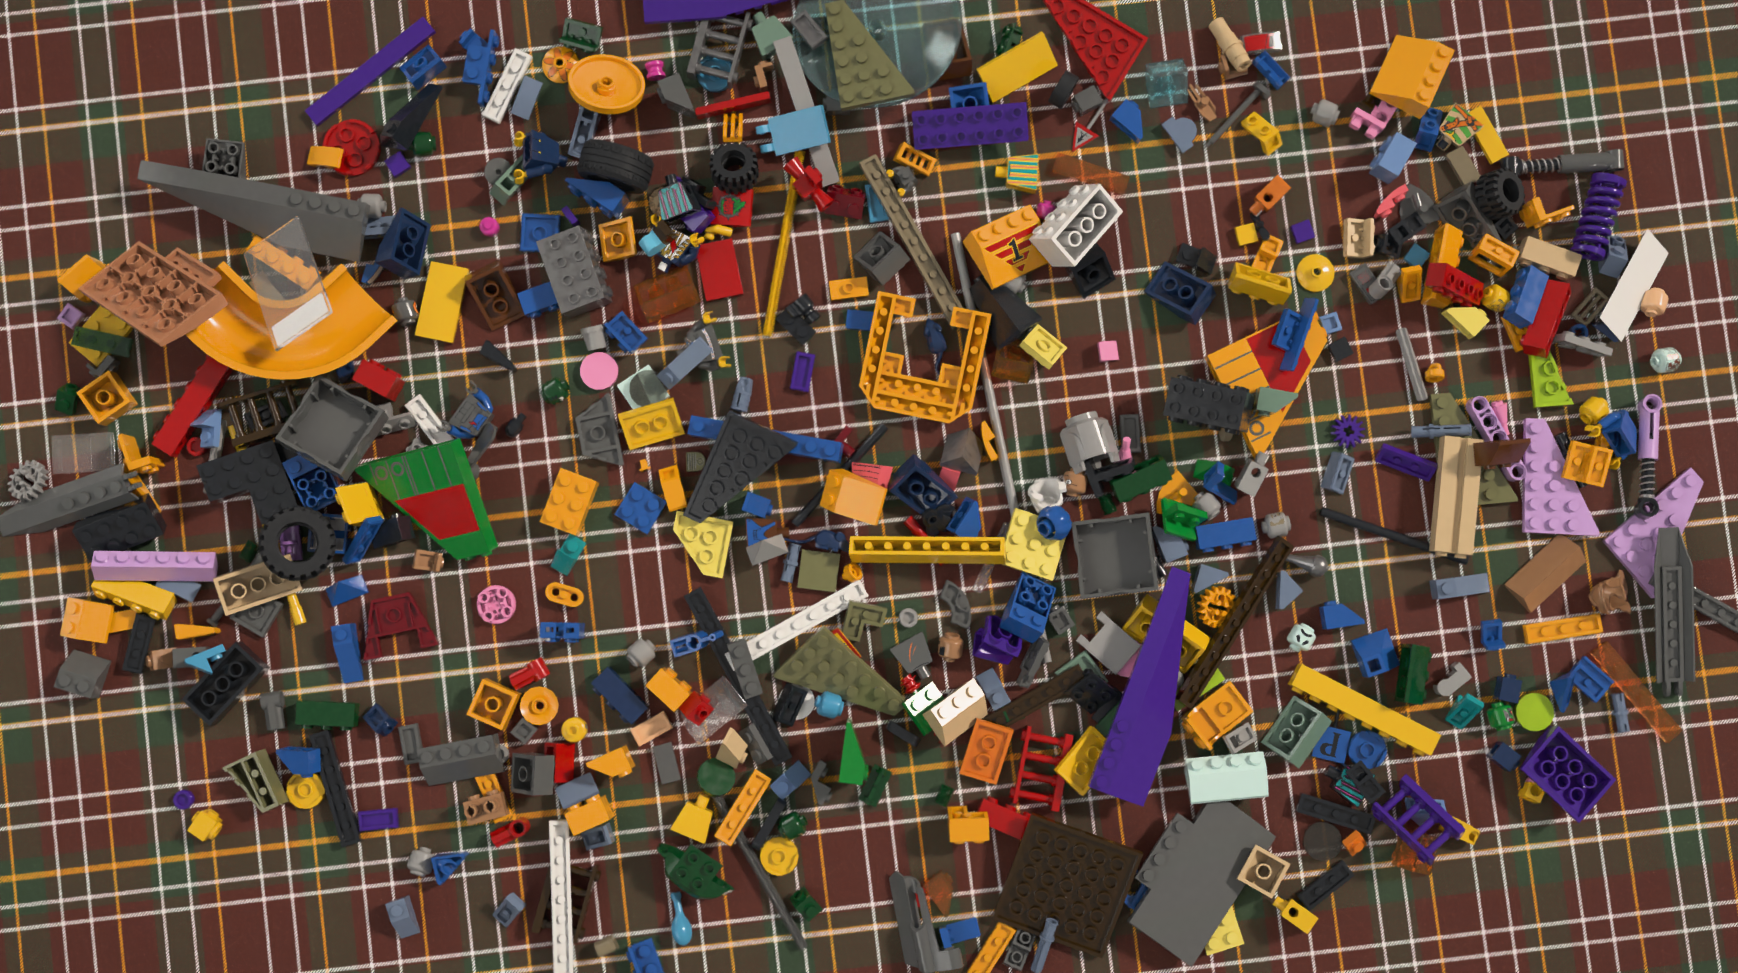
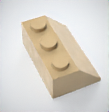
M973 678L922 715L941 743L946 746L975 724L976 718L982 719L988 715L985 694Z

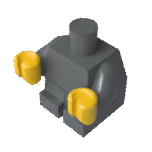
M898 166L886 172L889 178H893L896 185L899 184L897 192L900 197H903L914 186L918 185V180L909 166Z

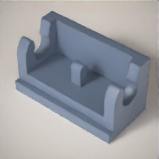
M396 215L368 218L364 240L384 238Z

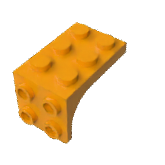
M1228 680L1180 718L1183 721L1181 725L1185 731L1194 735L1193 741L1203 750L1210 751L1213 749L1212 745L1221 736L1254 711L1232 682Z

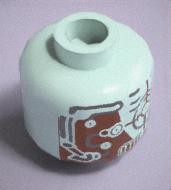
M1660 348L1653 352L1650 364L1658 373L1673 372L1680 366L1682 358L1680 353L1674 348Z

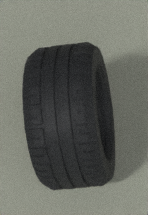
M589 139L583 144L577 165L578 173L583 178L593 181L610 182L623 192L642 194L648 189L654 168L653 160L648 155L621 144L599 139Z

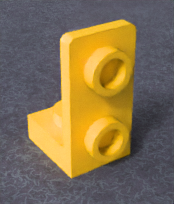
M1252 112L1241 121V126L1260 140L1263 153L1267 156L1283 145L1279 130L1256 112Z

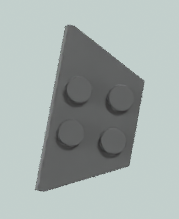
M606 393L603 398L592 404L585 412H582L575 418L582 454L586 457L624 466L611 395Z

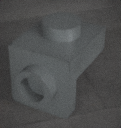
M108 355L99 367L87 363L86 367L90 369L89 374L97 379L108 370L116 373L121 361L116 357Z
M1057 604L1050 608L1048 620L1058 635L1075 626L1064 605L1059 607Z

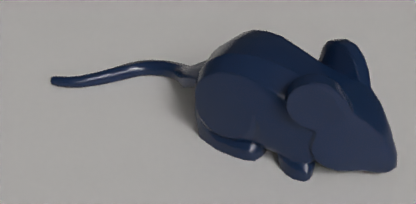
M927 318L923 335L927 340L929 351L932 354L938 355L935 370L940 375L938 365L942 359L943 351L947 349V345L941 332L943 330L941 326Z
M821 530L806 540L784 538L785 541L799 544L815 540L816 548L832 549L835 552H838L840 549L849 553V543L842 532L834 533L830 530Z

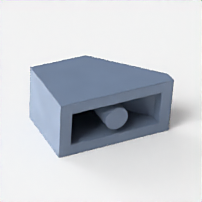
M1152 527L1153 538L1164 564L1188 555L1187 550H1189V546L1185 539L1182 540V538L1166 534L1164 529L1160 527Z
M409 895L385 904L390 922L401 939L421 932Z

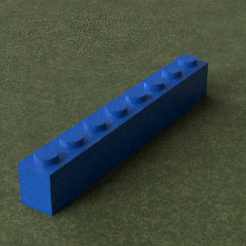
M691 415L687 434L691 437L716 441L724 421ZM773 430L798 442L797 446L787 454L841 463L844 447L842 442Z

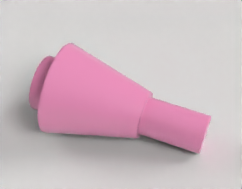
M1502 400L1494 401L1491 403V408L1506 434L1509 435L1507 402L1503 403Z
M1129 437L1123 438L1122 447L1118 452L1120 461L1132 457L1130 450L1131 439Z

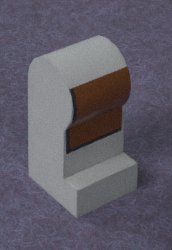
M1460 662L1452 663L1449 666L1452 671L1443 679H1438L1434 682L1433 690L1437 695L1449 696L1472 678Z

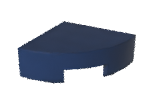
M353 360L335 369L341 384H345L352 377L354 372Z

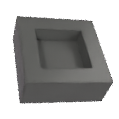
M523 717L510 733L526 745L539 729Z

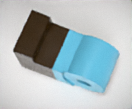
M661 219L657 223V227L639 241V245L647 256L650 257L657 254L678 236L669 224Z

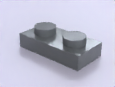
M754 723L738 732L743 741L748 745L747 749L757 766L773 757Z

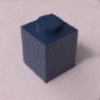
M1504 673V677L1497 676L1493 699L1518 703L1522 680H1517L1516 675Z
M1497 741L1486 755L1487 758L1501 769L1508 772L1514 771L1519 766V760L1522 757L1507 744Z

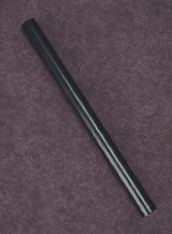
M881 423L839 469H845L850 472L852 462L858 463L885 434L888 428ZM825 485L793 518L791 522L797 527L820 504Z

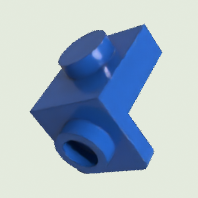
M1500 619L1481 621V643L1486 650L1497 651L1506 648V644L1502 640V621Z

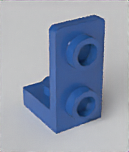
M1429 107L1422 116L1419 130L1414 140L1417 143L1415 148L1429 152L1432 151L1438 136L1443 111Z
M1217 461L1204 474L1203 487L1209 492L1218 495L1224 501L1234 505L1237 503V491L1222 482L1225 476L1224 464Z
M976 917L939 927L944 949L952 947L951 944L981 936Z

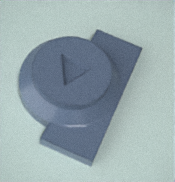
M1172 116L1162 124V127L1182 154L1194 146L1192 141L1196 136L1197 128L1192 120L1188 118L1175 120Z

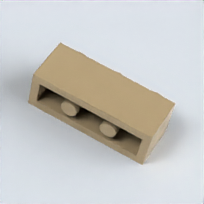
M1527 236L1521 241L1518 250L1520 253L1516 261L1520 262L1521 266L1533 265L1545 274L1551 273L1556 275V278L1567 281L1576 276L1582 255Z

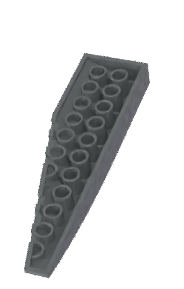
M144 160L140 162L137 179L282 247L360 262L371 207L365 202Z

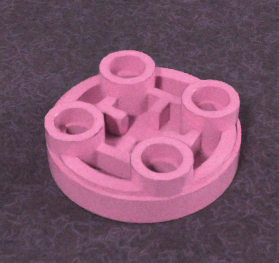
M499 585L490 586L478 595L477 610L486 622L492 624L504 623L513 616L516 610V599L508 588Z

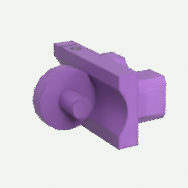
M299 525L287 528L280 535L282 555L290 554L292 561L303 560Z

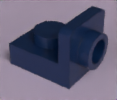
M377 703L363 716L369 726L376 733L383 736L391 733L398 724V721L391 718Z

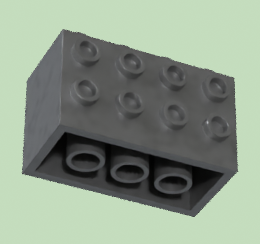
M578 225L536 241L561 314L572 318L613 302L611 299L613 292L611 287L607 286L605 282L607 275L604 268H600L598 261H601L598 251H594L592 245L594 238L591 232L588 233L586 229Z

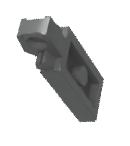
M1042 635L1033 644H1030L1020 665L1022 670L1016 683L1021 687H1030L1034 679L1033 677L1039 670L1042 659L1048 651L1050 643Z

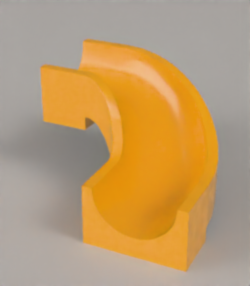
M223 261L214 269L221 275L222 279L213 288L222 293L228 305L185 335L204 353L231 369L268 379H301L324 374L349 363L367 350L397 320L362 289L342 263L337 265L303 297L291 301H274L264 298L253 291ZM323 293L330 313L279 347L273 327Z

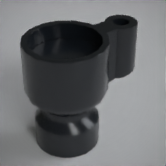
M807 293L785 308L791 318L804 315L809 325L821 317L820 313L814 310V302Z

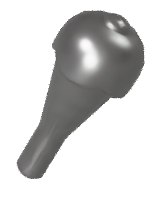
M1289 554L1285 560L1301 567L1314 577L1323 576L1329 569L1327 560L1320 555L1298 556Z

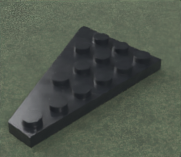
M731 410L728 411L683 516L702 523L795 448L798 442Z

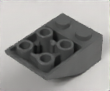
M206 138L202 171L246 179L245 142Z

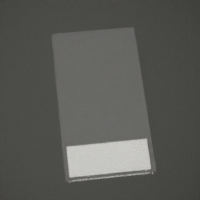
M299 216L291 219L243 254L276 351H279L333 313Z

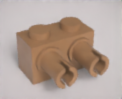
M498 789L486 792L487 796L479 797V794L467 797L468 801L463 802L468 826L510 814L505 792H498Z

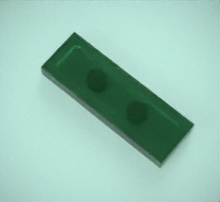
M76 326L71 345L129 358L134 339Z

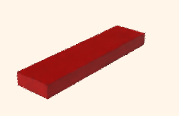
M766 91L697 107L695 112L697 119L700 120L771 103L769 92Z

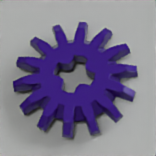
M1348 414L1347 419L1341 415L1342 421L1334 420L1337 426H1331V428L1336 429L1335 432H1331V435L1336 434L1337 436L1333 439L1334 442L1340 440L1338 446L1341 447L1343 443H1346L1345 448H1348L1351 443L1354 448L1356 447L1355 441L1360 444L1359 437H1365V435L1360 433V431H1365V428L1359 427L1363 422L1356 423L1357 416L1351 420V414ZM1351 426V430L1354 431L1353 434L1345 436L1346 432L1343 429Z

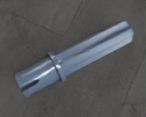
M1053 918L1046 919L1043 932L1039 935L1040 941L1031 965V971L1034 973L1042 972L1051 942L1055 940L1054 933L1058 926V921Z

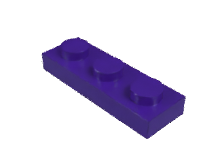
M1383 443L1375 457V462L1428 482L1437 469V463Z

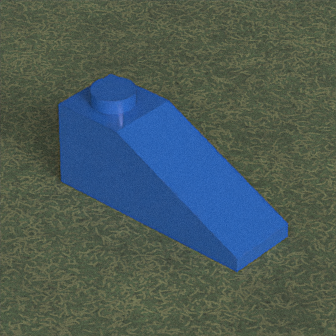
M356 623L331 626L333 646L343 682L363 681Z

